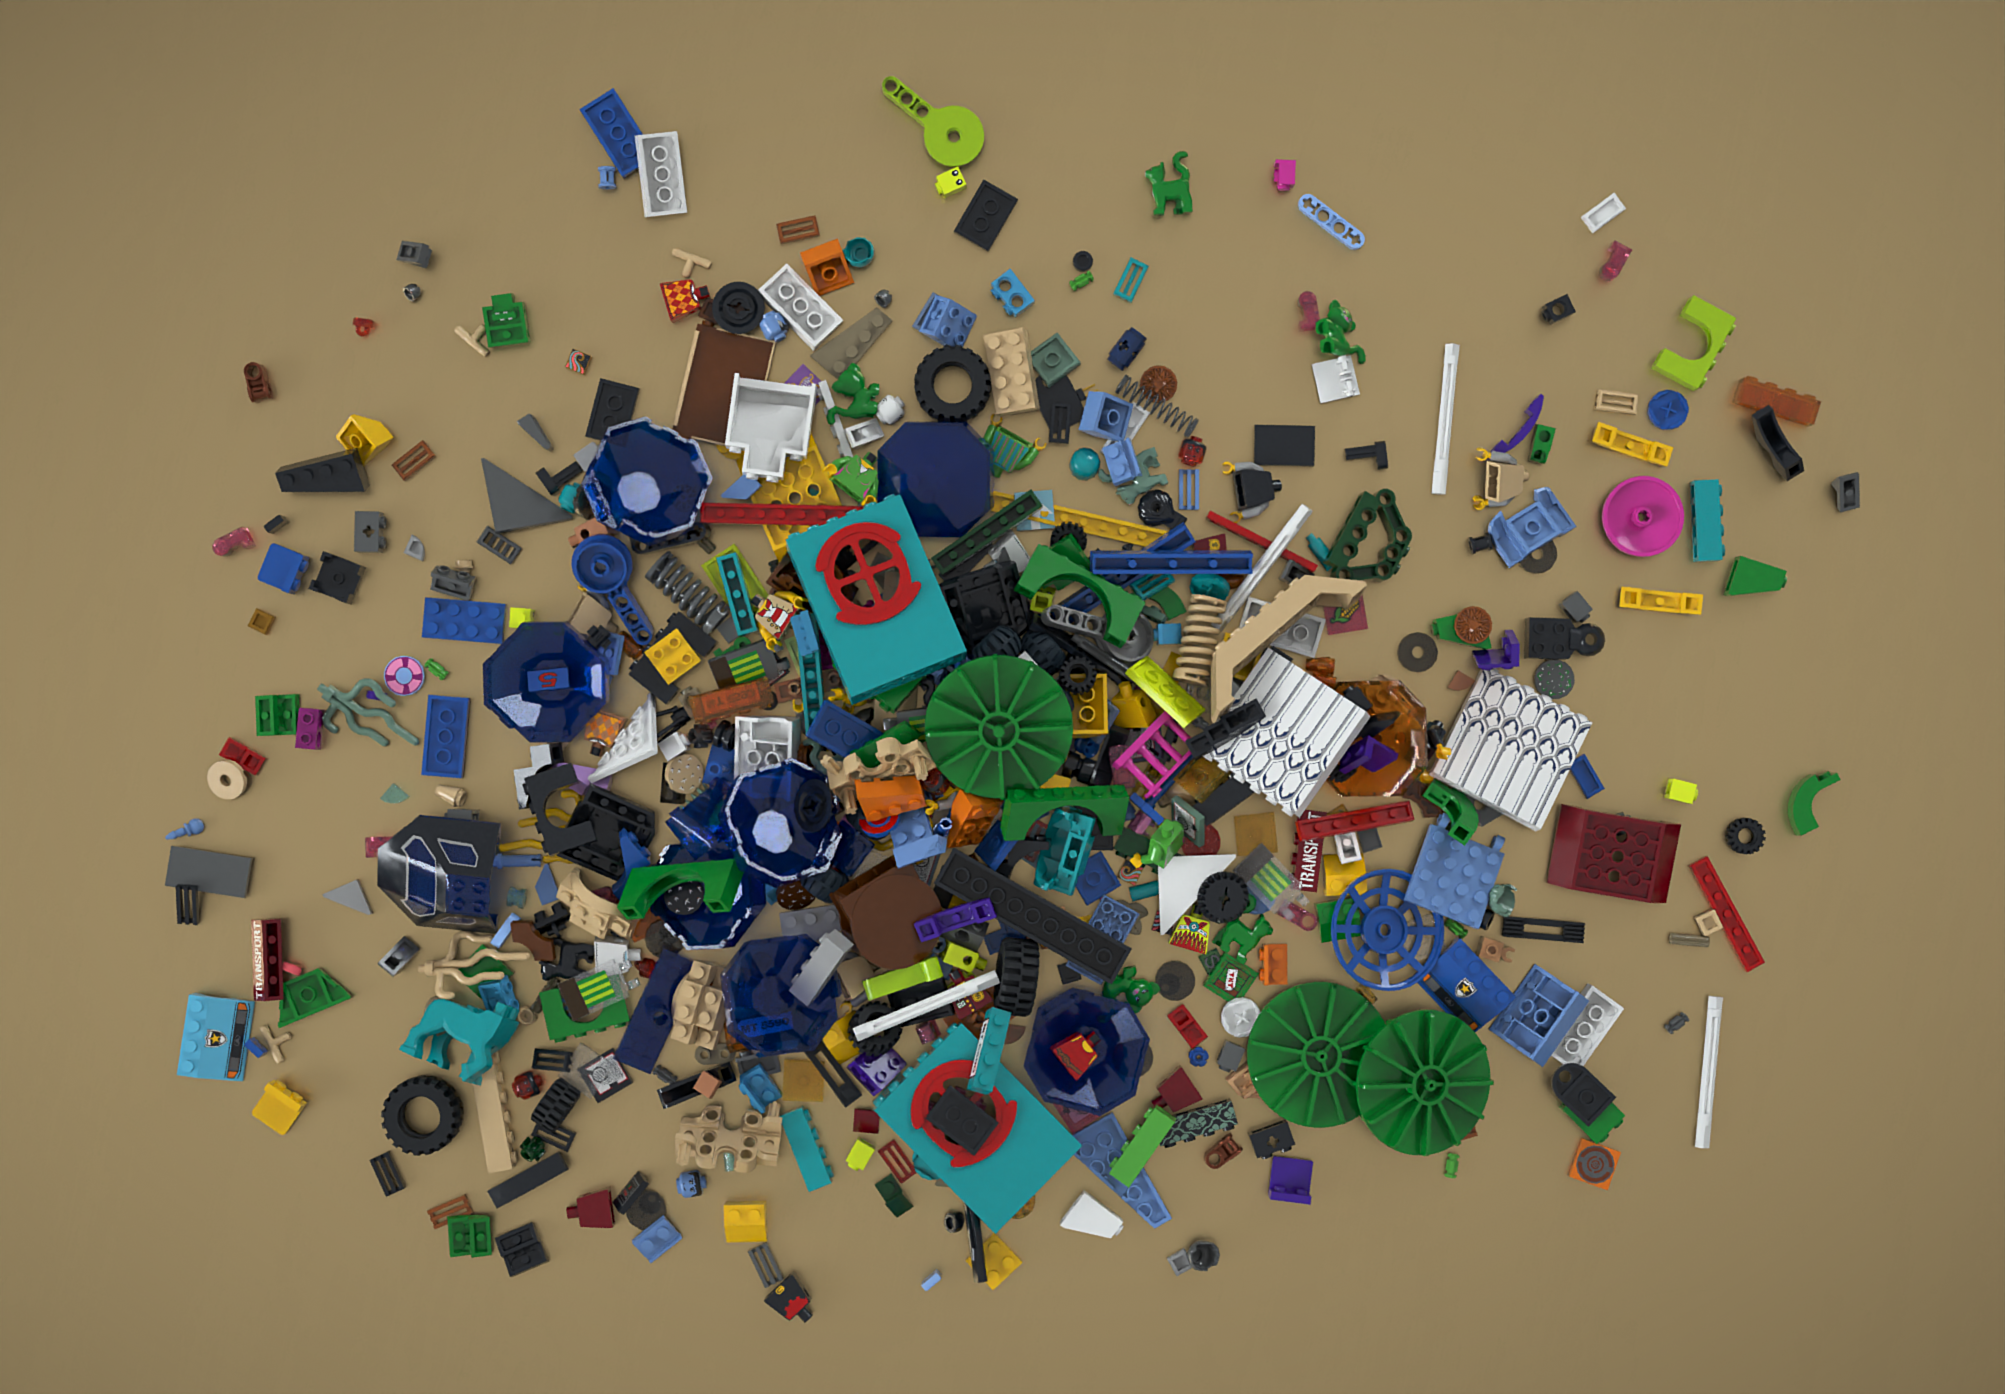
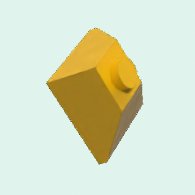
M353 414L336 435V438L346 450L357 448L363 466H365L388 446L393 436L381 422Z
M855 1010L819 1030V1034L828 1050L839 1064L860 1053L858 1052V1047L854 1048L852 1046L854 1042L849 1041L848 1037L851 1033H847L849 1021L856 1013Z

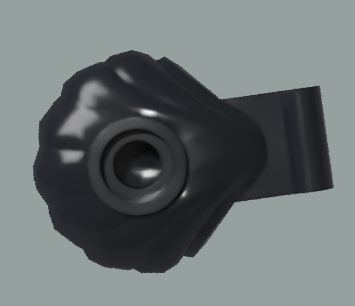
M1149 491L1140 499L1138 515L1146 525L1158 526L1164 524L1172 530L1188 520L1173 509L1172 498L1165 491Z

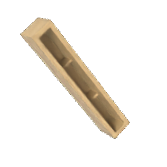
M498 1051L492 1055L493 1065L491 1069L482 1074L481 1086L472 1083L488 1173L513 1169L516 1166L515 1163L518 1162L517 1153L512 1148L514 1135L512 1131H509L508 1123L511 1122L510 1114L505 1109L507 1096L505 1091L502 1092L501 1087L503 1075L501 1071L499 1072L497 1065L500 1063ZM471 1052L467 1053L468 1059L470 1057Z

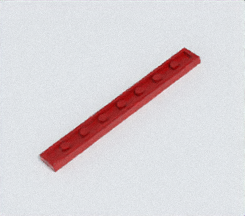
M701 502L700 523L798 526L818 524L821 526L833 517H838L839 519L846 516L845 514L851 510H862L863 506Z

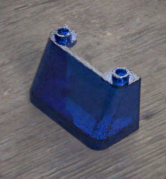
M724 777L712 779L708 782L710 787L682 809L679 806L669 813L671 817L665 821L694 860H697L718 845L763 808L757 800Z

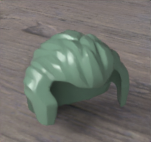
M1496 884L1489 893V907L1493 912L1502 917L1510 916L1514 909L1515 894L1511 890L1517 891V888L1511 884Z

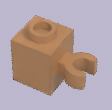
M1480 936L1475 954L1495 962H1499L1501 957L1503 961L1511 963L1512 960L1506 957V952H1515V949L1512 947L1503 948V942Z

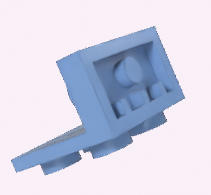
M935 295L919 332L937 338L947 345H961L963 348L977 315L949 298Z

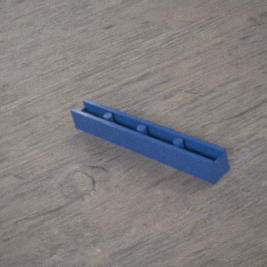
M1182 522L1139 551H1183L1196 541L1185 523ZM1103 574L1101 576L1106 581L1117 584L1124 589L1146 574ZM1084 586L1057 605L1088 613L1102 602L1090 588ZM1051 611V615L1056 618L1055 613ZM1071 616L1068 617L1069 623L1074 622Z
M1251 550L1090 551V571L1093 574H1253V553Z

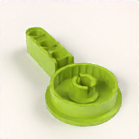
M889 76L883 80V94L925 128L924 142L932 158L943 165L957 167L968 164L978 156L984 143V130L981 121L972 111L961 106H946L936 109L896 77ZM888 83H894L897 86L894 91H888L885 87ZM906 95L910 96L912 98V102L910 104H904L901 101L902 97ZM920 108H925L928 114L921 117L917 114V111ZM956 133L960 139L957 142H952L949 140L948 135Z

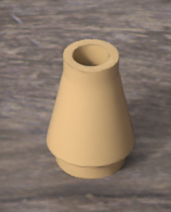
M439 784L435 790V795L454 807H461L466 800L467 792L463 791V788Z

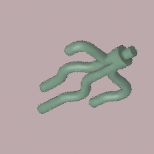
M369 678L361 679L348 693H343L332 685L327 687L322 683L317 688L318 691L323 693L321 698L331 703L322 718L324 727L331 733L338 732V727L330 719L336 710L339 709L345 714L346 722L353 732L369 736L382 746L389 744V741L376 731L358 726L354 719L353 710L364 717H382L393 732L414 746L419 744V739L397 725L392 715L381 708L366 709L352 700L360 693L363 687L368 686L373 689L376 697L389 707H395L396 701L386 695L376 681Z

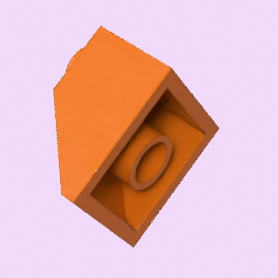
M838 238L800 252L814 291L819 296L854 283Z

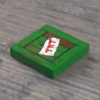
M1224 952L1203 986L1229 1002L1234 998L1244 997L1259 973Z

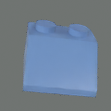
M1089 391L1079 430L1095 437L1122 442L1126 435L1134 404L1106 392Z

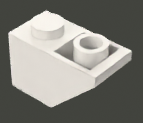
M675 732L658 743L667 761L691 750L688 736L681 732Z

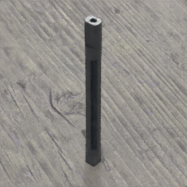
M964 1203L974 1282H986L987 1275L980 1218Z

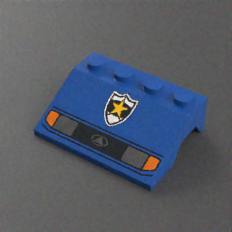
M1458 937L1439 956L1431 971L1418 982L1446 1013L1464 1021L1474 1032L1478 1031L1502 1012L1516 998L1504 983Z

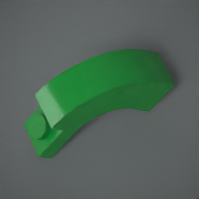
M1151 581L1144 582L1143 584L1139 585L1138 588L1140 589L1141 587L1145 586ZM1161 583L1154 585L1153 587L1144 591L1142 594H1145L1146 592L1150 591L1151 589L1155 588ZM1169 587L1148 598L1159 604L1164 614L1168 617L1167 621L1187 612L1180 597Z
M1826 771L1819 774L1818 778L1816 774H1809L1794 787L1788 801V818L1795 835L1802 836L1819 827L1812 813L1813 798L1823 788L1840 781L1838 773Z
M1434 778L1423 796L1447 813L1452 823L1448 835L1465 846L1478 827L1479 818L1477 811L1465 794L1453 787L1450 789Z

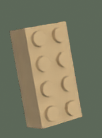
M1024 328L984 335L996 415L1007 416L1040 410L1028 331Z

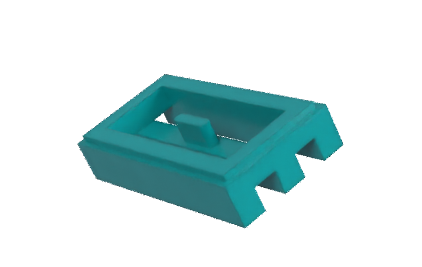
M1131 257L1113 294L1131 303L1149 266ZM1132 263L1136 264V266L1122 293L1120 292V288L1131 268ZM1139 267H1142L1143 270L1131 295H1126Z
M1146 574L1131 583L1130 587L1141 600L1145 601L1173 584L1175 579L1172 574H1163L1139 589V585L1158 575ZM1169 578L1168 580L1159 584L1158 586L1146 592L1145 594H1142L1144 591L1148 590L1149 588L1153 587L1154 585L1158 584L1164 579Z

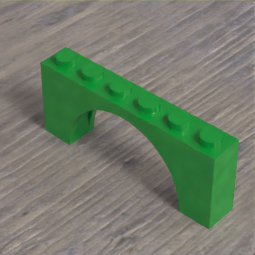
M1038 544L1014 591L1031 600L1040 588L1054 581L1071 580L1087 586L1099 597L1105 609L1107 624L1103 639L1121 648L1129 637L1146 602L1141 600L1138 595L1124 591L1121 586L1106 581L1103 576L1091 573L1085 566L1077 565L1071 562L1068 557L1053 552L1050 547Z
M1124 785L1007 790L1000 829L1005 841L1025 840L1029 828L1040 816L1055 808L1071 805L1085 807L1093 811L1098 817L1097 824L1102 836L1122 835L1130 797Z
M735 859L632 868L617 908L627 920L643 919L654 901L665 891L683 882L699 881L705 884L703 901L713 913L730 912L744 870Z

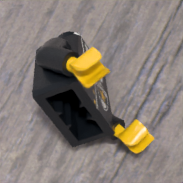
M1438 720L1427 723L1405 759L1417 766L1418 770H1421L1420 781L1422 783H1431L1434 780V777L1428 775L1429 772L1426 769L1428 768L1427 763L1435 751L1436 757L1439 759L1448 760L1447 755H1451V749L1443 747L1444 742L1442 739L1446 731L1443 729V723Z

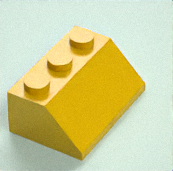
M1070 674V678L1072 681L1080 683L1085 680L1086 675ZM1097 674L1094 686L1089 692H1084L1083 695H1080V693L1073 695V692H1070L1074 701L1072 738H1090L1108 734L1107 674Z

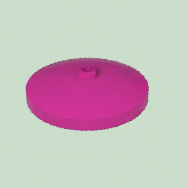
M1651 476L1633 477L1618 484L1607 496L1602 510L1603 528L1608 539L1620 551L1636 557L1653 556L1667 550L1678 539L1684 524L1683 505L1676 491L1666 482ZM1638 514L1643 515L1642 521L1639 520L1640 517L1638 516Z

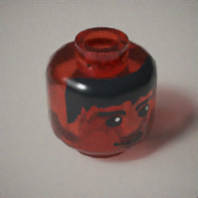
M1191 436L1190 439L1182 441L1178 452L1181 463L1192 467L1202 464L1207 451L1206 445L1202 443L1203 439Z
M937 767L927 771V779L924 781L920 779L922 788L932 795L944 794L950 786V781Z
M528 1070L515 1076L512 1088L517 1098L520 1097L523 1100H527L541 1093V1086L544 1083L540 1074L536 1075L533 1071Z

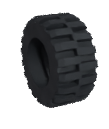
M945 345L943 348L934 349L931 354H927L923 358L922 363H919L914 378L915 393L920 406L931 418H935L942 423H964L970 418H975L985 408L990 397L991 378L986 363L973 350L962 348L961 345ZM948 366H957L964 369L972 381L969 395L958 403H947L941 400L934 390L936 375Z
M1006 937L1001 941L995 971L1000 983L994 985V1008L1011 1012L1012 1016L1026 1017L1031 1014L1039 975L1040 953L1039 945L1036 941Z
M425 1075L410 1078L397 1085L389 1093V1097L385 1099L383 1104L385 1108L381 1111V1117L384 1118V1122L381 1124L382 1128H386L388 1132L385 1134L387 1139L391 1138L394 1141L392 1145L396 1148L401 1147L402 1152L406 1154L411 1152L415 1156H420L421 1154L429 1155L448 1145L459 1132L458 1128L462 1125L463 1121L461 1119L463 1108H460L459 1105L461 1102L460 1097H456L454 1094L456 1090L453 1087L449 1088L447 1082L443 1079L439 1081L437 1077H426ZM426 1097L432 1100L438 1107L440 1122L433 1132L420 1134L412 1130L407 1124L405 1107L413 1098Z

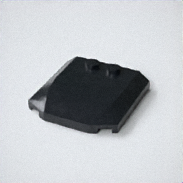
M1015 561L993 564L947 579L939 584L967 653L972 654L974 647L998 626H1006L1012 629L1019 639L1027 630L1030 631L1028 629L1030 615L1025 596L1014 591L1020 578Z
M590 783L584 790L565 828L590 820L598 841L558 854L557 856L618 881L625 868L619 832L623 828L628 832L632 831L638 838V844L641 847L645 846L648 848L655 835V812Z

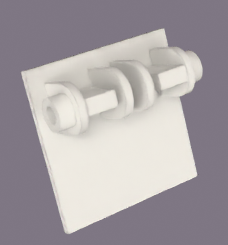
M1344 355L1337 359L1312 364L1320 403L1360 395L1351 355Z

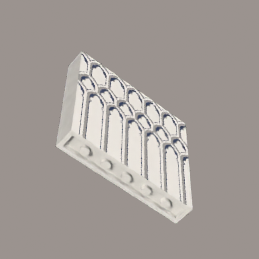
M1267 648L1234 695L1235 700L1230 709L1232 711L1257 698L1266 717L1236 738L1203 757L1210 762L1213 759L1219 763L1217 766L1226 773L1229 770L1235 773L1233 777L1242 784L1245 781L1251 784L1249 788L1258 795L1261 792L1267 795L1265 798L1267 801L1275 806L1279 803L1283 806V812L1291 817L1295 814L1300 818L1371 716L1353 702L1278 653Z
M1496 668L1492 670L1481 669L1444 742L1443 747L1450 748L1451 755H1447L1448 760L1436 758L1428 775L1524 826L1538 831L1542 828L1592 722L1588 721V718L1583 714L1571 712L1570 708L1566 705H1558L1552 702L1549 696L1535 693L1532 687L1516 683V679L1513 677L1499 674Z

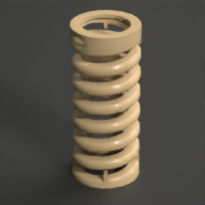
M1192 594L1190 599L1194 605L1188 607L1191 615L1186 617V623L1189 626H1185L1183 629L1184 634L1187 636L1181 638V643L1184 646L1180 647L1178 652L1182 657L1176 659V664L1179 668L1174 670L1172 679L1186 684L1207 687L1208 682L1206 678L1200 679V676L1194 678L1187 674L1208 677L1211 674L1210 671L1188 663L1211 666L1212 660L1204 659L1191 653L1212 656L1215 650L1196 645L1192 642L1217 645L1218 641L1216 639L1205 637L1195 632L1219 635L1220 630L1196 621L1222 624L1223 620L1221 618L1209 616L1199 611L1224 614L1227 603L1214 597Z

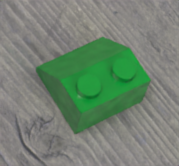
M1346 897L1341 904L1337 917L1338 925H1345L1348 912L1354 903L1351 897ZM1338 899L1314 903L1321 943L1332 941L1331 922ZM1358 908L1353 915L1351 925H1360ZM1337 933V940L1346 939L1345 933ZM1351 933V937L1361 936L1360 933Z

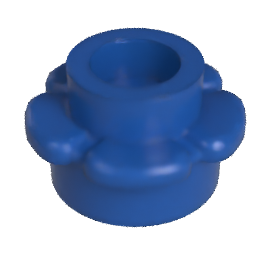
M1196 1047L1194 1050H1191L1189 1053L1190 1063L1195 1067L1204 1066L1209 1058L1207 1051H1204L1202 1047Z

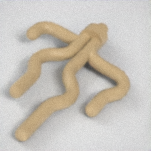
M460 931L451 938L449 952L444 959L427 960L425 965L418 966V972L425 973L427 977L437 976L435 985L436 995L441 999L452 1000L455 998V994L443 990L445 976H454L460 983L468 986L476 985L483 980H501L505 976L503 972L498 971L482 972L469 978L456 968L471 967L487 956L500 961L530 959V953H501L495 949L486 948L478 951L469 959L454 960L460 940L468 939L474 943H491L493 939L491 935H476L471 931Z

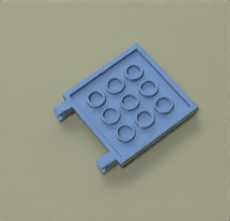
M1446 813L1439 814L1436 825H1429L1404 900L1474 929H1479L1489 901L1490 890L1495 884L1504 857V853L1499 851L1505 842V838L1499 835L1497 837L1493 836L1490 847L1470 839L1464 846L1448 835L1449 831L1445 828L1450 821L1449 816Z

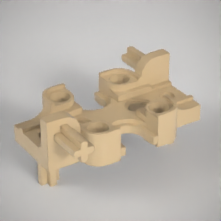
M893 737L877 741L878 752L875 754L881 764L875 768L865 767L856 753L845 757L843 762L835 761L827 754L824 755L820 763L827 769L829 787L844 803L846 814L851 813L853 815L857 810L856 801L858 798L854 779H861V782H871L873 778H880V781L893 780V777L916 775L917 780L921 781L922 779L924 781L928 776L927 771L931 769L937 770L938 768L929 753L926 741L921 743L915 740L905 745Z
M776 1101L769 1103L767 1117L763 1118V1120L761 1113L758 1111L746 1109L745 1116H742L741 1126L734 1131L727 1130L723 1125L725 1113H722V1106H707L703 1109L701 1116L697 1118L682 1117L679 1133H676L675 1137L676 1163L680 1164V1166L688 1165L689 1157H696L698 1166L712 1169L716 1167L717 1158L720 1154L731 1153L735 1158L734 1170L737 1172L749 1173L755 1169L756 1164L777 1167L782 1137V1117H779L781 1104H777ZM706 1136L714 1137V1141L711 1143L705 1142L703 1139ZM751 1140L755 1145L753 1147H746L744 1142Z

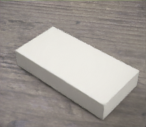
M1613 193L1584 214L1581 219L1590 231L1594 233L1626 208L1616 194Z

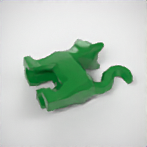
M1185 151L1175 153L1172 160L1174 168L1182 173L1180 179L1164 181L1165 168L1163 162L1145 171V177L1152 183V195L1156 202V208L1153 210L1154 216L1164 215L1166 201L1176 202V207L1173 209L1174 215L1193 212L1192 198L1189 192V169L1180 162L1182 158L1188 157V153Z
M1250 893L1249 903L1246 907L1247 910L1242 914L1250 913L1256 907V899ZM1260 914L1256 919L1253 929L1247 927L1238 917L1235 921L1225 924L1217 932L1212 943L1228 953L1231 942H1237L1240 948L1236 955V960L1245 964L1247 953L1257 946L1262 937L1271 935L1273 928L1263 914Z

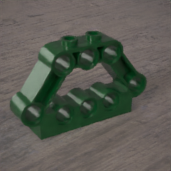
M1382 489L1373 495L1367 491L1359 494L1323 561L1324 564L1333 569L1330 578H1339V572L1342 571L1345 573L1346 579L1383 582L1399 571L1401 558L1405 557L1410 550L1408 545L1412 539V532L1402 519L1395 503V494L1392 490ZM1380 495L1386 498V505L1381 503ZM1377 510L1388 534L1389 541L1388 545L1379 552L1380 560L1378 563L1371 565L1347 566L1349 560L1358 554L1357 545L1367 537V527L1376 520ZM1362 512L1368 514V521L1363 520ZM1353 529L1359 532L1360 536L1358 539L1353 536ZM1397 532H1400V533L1402 534V536H1403V540H1402V541H1399V540L1397 539V537H1396V533H1397ZM1344 546H1346V547L1349 548V550H1350V555H1349V556H1347V555L1344 554V552H1343ZM1388 549H1390V550L1393 551V553H1394L1393 559H1391V558L1388 557V555H1387V550H1388ZM1379 566L1384 569V576L1378 573Z

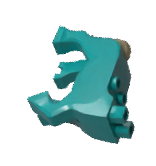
M434 996L426 1003L424 1016L420 1023L410 1029L406 1041L400 1046L399 1050L415 1058L422 1059L423 1043L427 1037L433 1035L431 1051L426 1061L434 1063L442 1069L449 1070L450 1062L447 1057V1050L450 1041L455 1038L462 1043L468 1044L472 1050L467 1063L461 1064L462 1072L458 1077L462 1078L463 1082L481 1086L482 1074L491 1069L493 1065L492 1055L502 1049L516 1031L520 1023L516 1021L520 1010L497 1002L493 1011H485L469 1004L465 1006Z

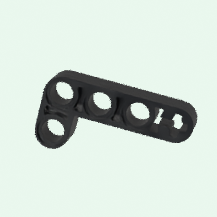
M633 516L627 522L631 547L637 554H651L705 541L711 535L710 526L700 522L653 533L651 532L649 521L644 517ZM637 521H641L642 527L639 531H637L635 528V524ZM700 528L703 529V532H701L700 535L691 533V531L695 532L699 531ZM682 530L684 532V539L679 541L677 535ZM663 535L665 537V544L660 546L658 539ZM642 540L646 542V548L643 551L639 547Z

